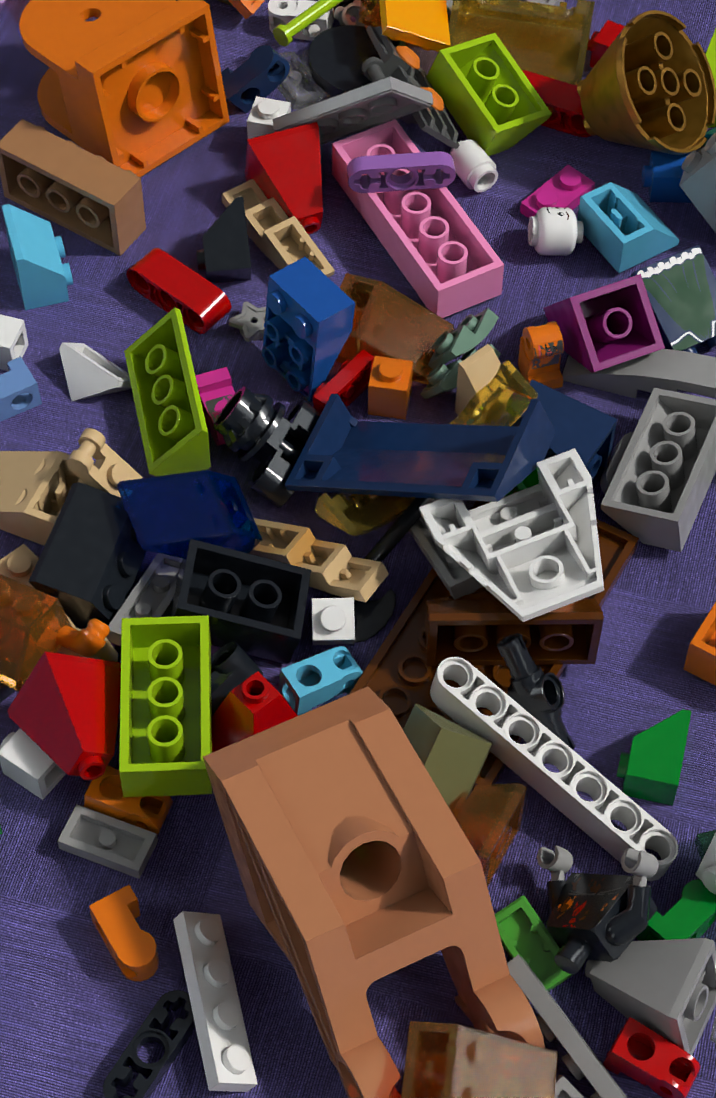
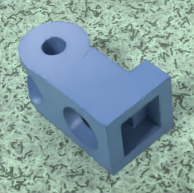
M21 356L7 362L9 371L0 375V422L42 404L38 384Z

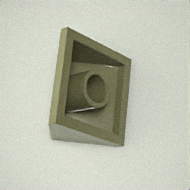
M415 704L403 731L455 819L458 820L493 742L419 704Z

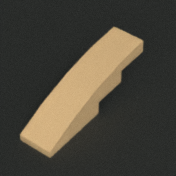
M254 179L222 193L221 202L226 208L235 198L243 197L247 234L279 269L306 257L327 277L334 275L335 270L295 216L289 218L274 197L267 199Z
M252 518L229 545L231 549L310 569V587L345 598L354 597V600L364 603L369 600L389 575L383 562L352 557L346 545L316 540L308 527Z

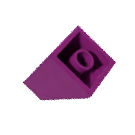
M641 274L567 298L543 308L547 321H556L560 328L564 351L591 373L665 348Z

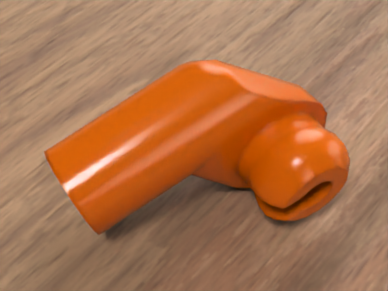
M93 618L89 620L86 629H81L80 631L67 625L63 626L57 633L56 642L58 645L79 655L92 657L105 646L106 641L104 639L110 633V628L102 621Z

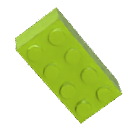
M209 615L122 618L119 774L123 797L212 794V785L203 760V756L212 753Z

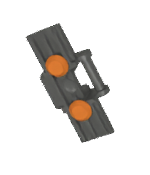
M369 25L366 31L381 59L377 57L366 59L361 67L363 74L372 83L390 76L432 92L433 105L431 107L397 118L396 120L400 119L409 125L411 123L418 124L424 132L457 149L460 146L457 142L458 132L445 111L446 107L443 99L433 90L426 78V72L421 69L419 57L409 48L406 42L391 40L387 36L382 35L381 26L372 27Z

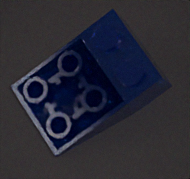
M202 470L120 481L116 485L142 550L183 558L190 539L249 554L263 540L235 477Z

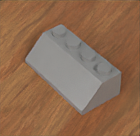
M659 388L653 389L601 502V510L630 534L638 537L639 541L643 544L682 552L716 472V399Z

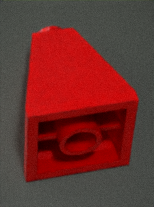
M313 122L247 139L246 182L254 179L267 199L274 197L289 218L292 216L297 218L308 235L317 232L321 228L323 217L318 123Z
M45 651L8 708V715L67 775L81 776L84 780H95L105 773L106 766L115 752L121 690V663Z
M259 671L232 689L212 716V753L298 716L284 697Z

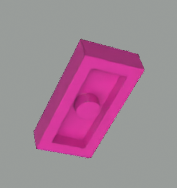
M566 165L521 202L520 213L530 219L542 207H562L573 210L579 205L580 196L595 189V182L570 165Z

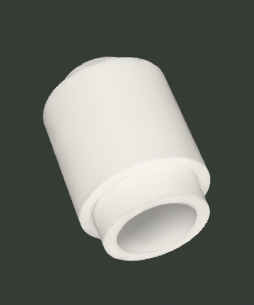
M470 139L458 142L460 146L457 149L452 148L450 151V155L454 160L455 173L469 189H474L476 192H484L490 189L498 179L496 164L475 140Z

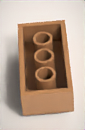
M21 119L0 140V176L4 197L119 256L145 231L146 221L141 178L132 171L124 170L108 162L102 156L94 155L78 147L72 141L64 140L48 132L42 126H36L24 119Z

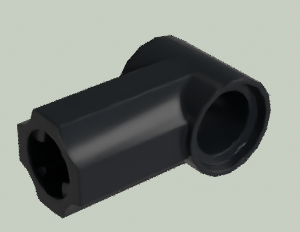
M236 641L223 645L211 657L212 716L232 689L257 671L263 675L261 669Z

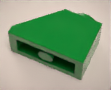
M683 709L633 737L630 753L621 751L616 777L624 779L623 793L629 797L673 806L679 785L692 711Z

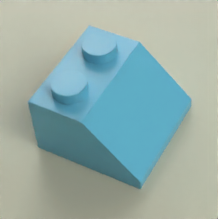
M10 204L2 205L11 259L25 310L69 301L67 286L73 285V278L69 263H61L60 258L66 257L62 237H54L49 221Z

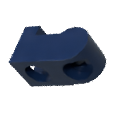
M268 45L259 46L251 53L249 59L236 70L232 71L227 67L221 72L227 99L245 113H248L252 109L256 96L266 98L287 78L290 70L289 62Z

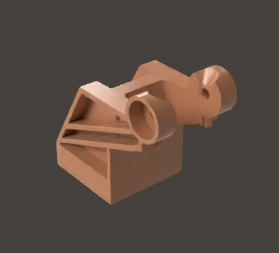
M368 686L203 756L249 905L293 965L329 1058L338 1070L348 1098H402L395 1088V1084L401 1076L389 1052L377 1035L366 992L374 981L440 950L458 992V996L454 997L455 1002L473 1023L480 1041L494 1064L503 1073H508L544 1055V1039L537 1018L522 989L509 973L481 861L393 712Z

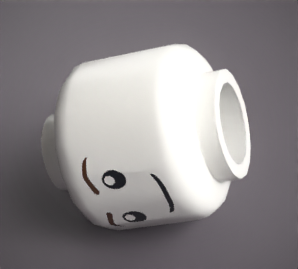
M542 207L535 216H531L529 219L528 243L530 246H534L539 255L567 256L574 251L576 243H582L584 233L583 222L577 221L576 215L571 208Z

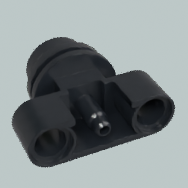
M242 387L222 409L214 423L213 429L223 435L227 448L233 452L239 450L238 458L246 462L250 458L255 457L261 462L249 483V487L275 507L280 508L294 493L292 490H287L285 483L321 413L306 401L301 400L284 418L283 415L286 407L282 403L277 402L273 405V399L269 395L254 394L246 387Z

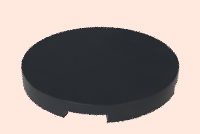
M357 25L336 26L321 32L312 41L307 58L310 70L313 73L312 79L328 94L335 97L372 83L363 74L362 64L370 57L381 58L366 31L368 27Z

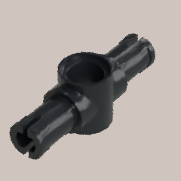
M515 633L499 641L500 643H497L496 647L511 675L509 680L511 684L508 687L507 695L566 745L574 749L575 744L560 716L565 701L564 688L561 681L554 673L548 672L544 674L540 665L535 664L525 646L521 633Z

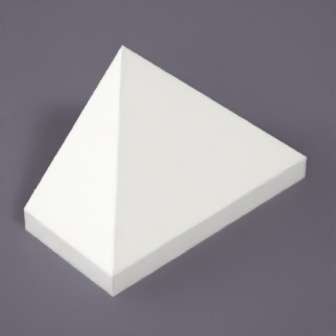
M62 342L59 351L71 402L132 389L129 373L84 343Z

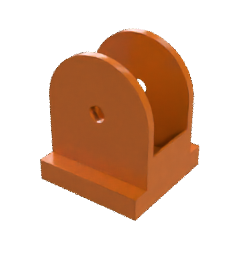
M30 0L25 6L19 21L23 44L35 58L50 67L40 80L37 90V99L41 113L51 126L84 150L94 155H100L108 162L124 170H130L138 177H141L230 122L210 6L207 2L203 0ZM91 17H98V19L94 21H85L86 19Z

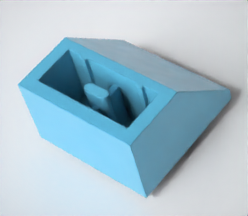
M609 182L580 196L577 221L583 222V234L618 273L679 245V239L640 196L633 191Z

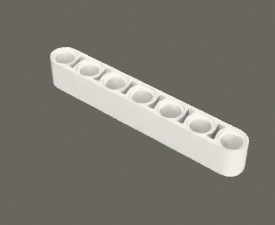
M449 657L439 664L431 685L430 695L433 702L461 727L493 742L490 752L620 863L624 851L628 848L645 852V849H652L660 855L661 860H658L659 868L657 873L652 878L647 879V881H655L664 876L678 854V843L671 832L471 663L463 658ZM444 680H453L461 687H451ZM477 708H487L493 715H484ZM510 736H520L525 740L526 744L516 743ZM543 764H553L560 772H551ZM581 791L589 794L593 801L589 802L581 799L577 792ZM611 820L622 822L626 826L627 831L615 828Z

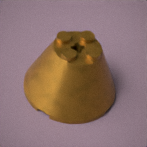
M650 10L633 17L626 24L587 77L578 83L577 91L581 98V107L585 117L584 127L588 134L591 136L598 135L600 138L611 142L673 155L690 153L700 148L707 141L704 136L708 127L714 125L716 117L715 83L708 59L700 43L696 42L693 44L683 31L686 28L684 23L664 11Z

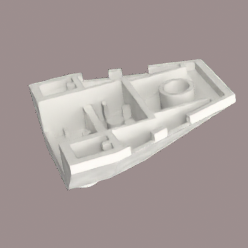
M575 448L537 462L539 484L505 496L498 502H490L469 511L462 500L440 499L419 507L420 513L435 543L522 622L604 591L592 477Z

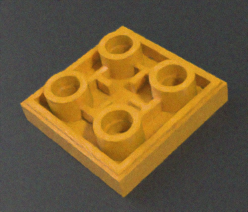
M379 0L382 35L394 41H404L417 45L427 51L439 52L451 46L446 0Z

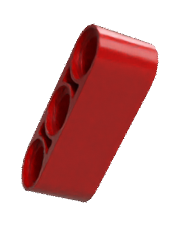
M522 70L552 113L550 118L541 124L542 126L578 137L591 136L584 127L585 117L576 85Z
M160 248L152 249L127 270V279L139 294L167 313L174 307L180 309L183 323L199 334L206 333L231 311V302L219 287Z

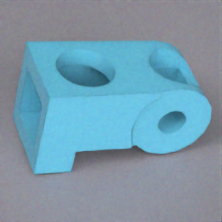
M338 646L282 668L280 670L278 692L299 716L311 711L313 707L330 700L336 695L351 692L363 671L348 649L344 646Z

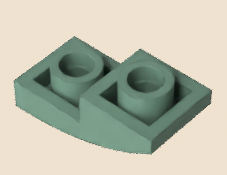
M489 308L475 316L472 314L466 316L456 330L451 333L445 331L436 339L432 346L435 351L428 366L434 369L440 363L447 364L473 349L489 334L499 317Z
M489 344L499 358L501 353L492 344ZM473 348L460 359L448 365L444 363L437 365L426 377L429 383L420 395L424 399H429L457 388L458 364L478 350Z

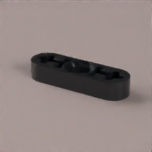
M173 990L160 997L106 1077L103 1084L105 1098H118L115 1088L117 1086L123 1088L128 1086L134 1077L132 1068L129 1065H132L139 1073L133 1082L135 1094L133 1098H150L196 1028L187 992ZM182 1006L185 1010L186 1019L176 1018L169 1028L170 1037L174 1038L171 1040L164 1033L170 1021L167 1010L177 1011ZM157 1042L164 1047L165 1053L158 1062L145 1063L138 1057L139 1049L145 1043Z

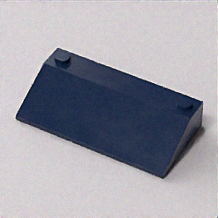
M331 394L285 483V487L287 490L498 502L537 468V462L544 460L556 430L539 399H531L519 426L357 421L351 416L338 394Z

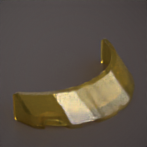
M506 360L500 365L494 378L472 397L465 409L449 424L512 426L527 410L531 399L538 397V393L509 360ZM324 493L318 498L315 512L320 518L352 536H359L377 530L399 518L416 497L352 494L347 497L344 493H341L331 499L327 493Z

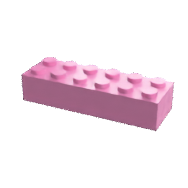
M396 119L332 143V175L436 321L502 294L504 263L447 187L374 193H358L349 187L347 165L357 157L420 152ZM398 169L392 174L402 176L408 174L410 170Z

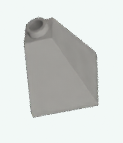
M693 938L632 941L620 957L612 962L588 960L586 963L585 976L591 978L594 991L627 1019L632 1017L690 1055H693L716 1006V946L713 940Z

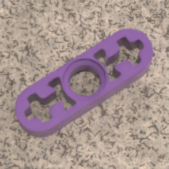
M442 151L361 156L351 160L347 165L349 187L358 193L443 188L450 185L456 177L453 157ZM398 169L410 170L408 174L402 176L392 174Z

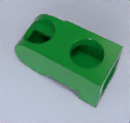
M700 879L688 882L682 890L679 901L664 916L656 911L648 921L646 929L636 938L639 941L700 938L715 920L716 894L710 892Z

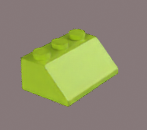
M496 33L440 50L426 76L434 90L443 99V103L469 140H475L488 156L510 149L549 119L552 114Z

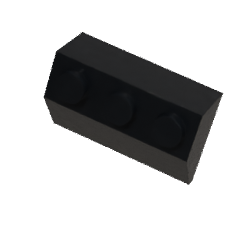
M80 482L73 483L29 579V583L60 613L66 614L76 628L85 629L89 620L93 618L109 625L130 593L157 527L134 502Z

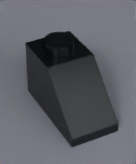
M243 197L233 200L203 235V249L196 250L198 272H206V279L213 284L251 280V260Z

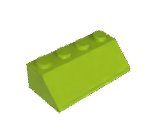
M174 307L129 346L124 353L149 474L185 488L210 468L211 463L208 430L180 309Z

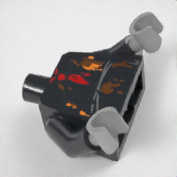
M557 845L554 850L555 854L551 849L541 847L537 854V862L542 868L551 871V881L547 882L549 918L546 925L548 932L560 948L554 957L556 965L569 974H577L586 960L612 962L618 959L634 938L646 929L648 921L658 909L650 897L651 886L647 885V879L652 878L659 868L657 858L648 852L628 848L623 853L621 864L624 871L634 876L571 873L568 879L565 880L564 874L570 870L573 864L571 853Z

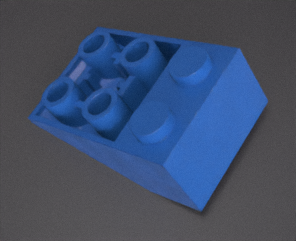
M303 257L269 275L262 357L269 367L275 368L287 380L294 391L300 392L309 402H312L316 389L325 382L352 331L355 302L308 258Z

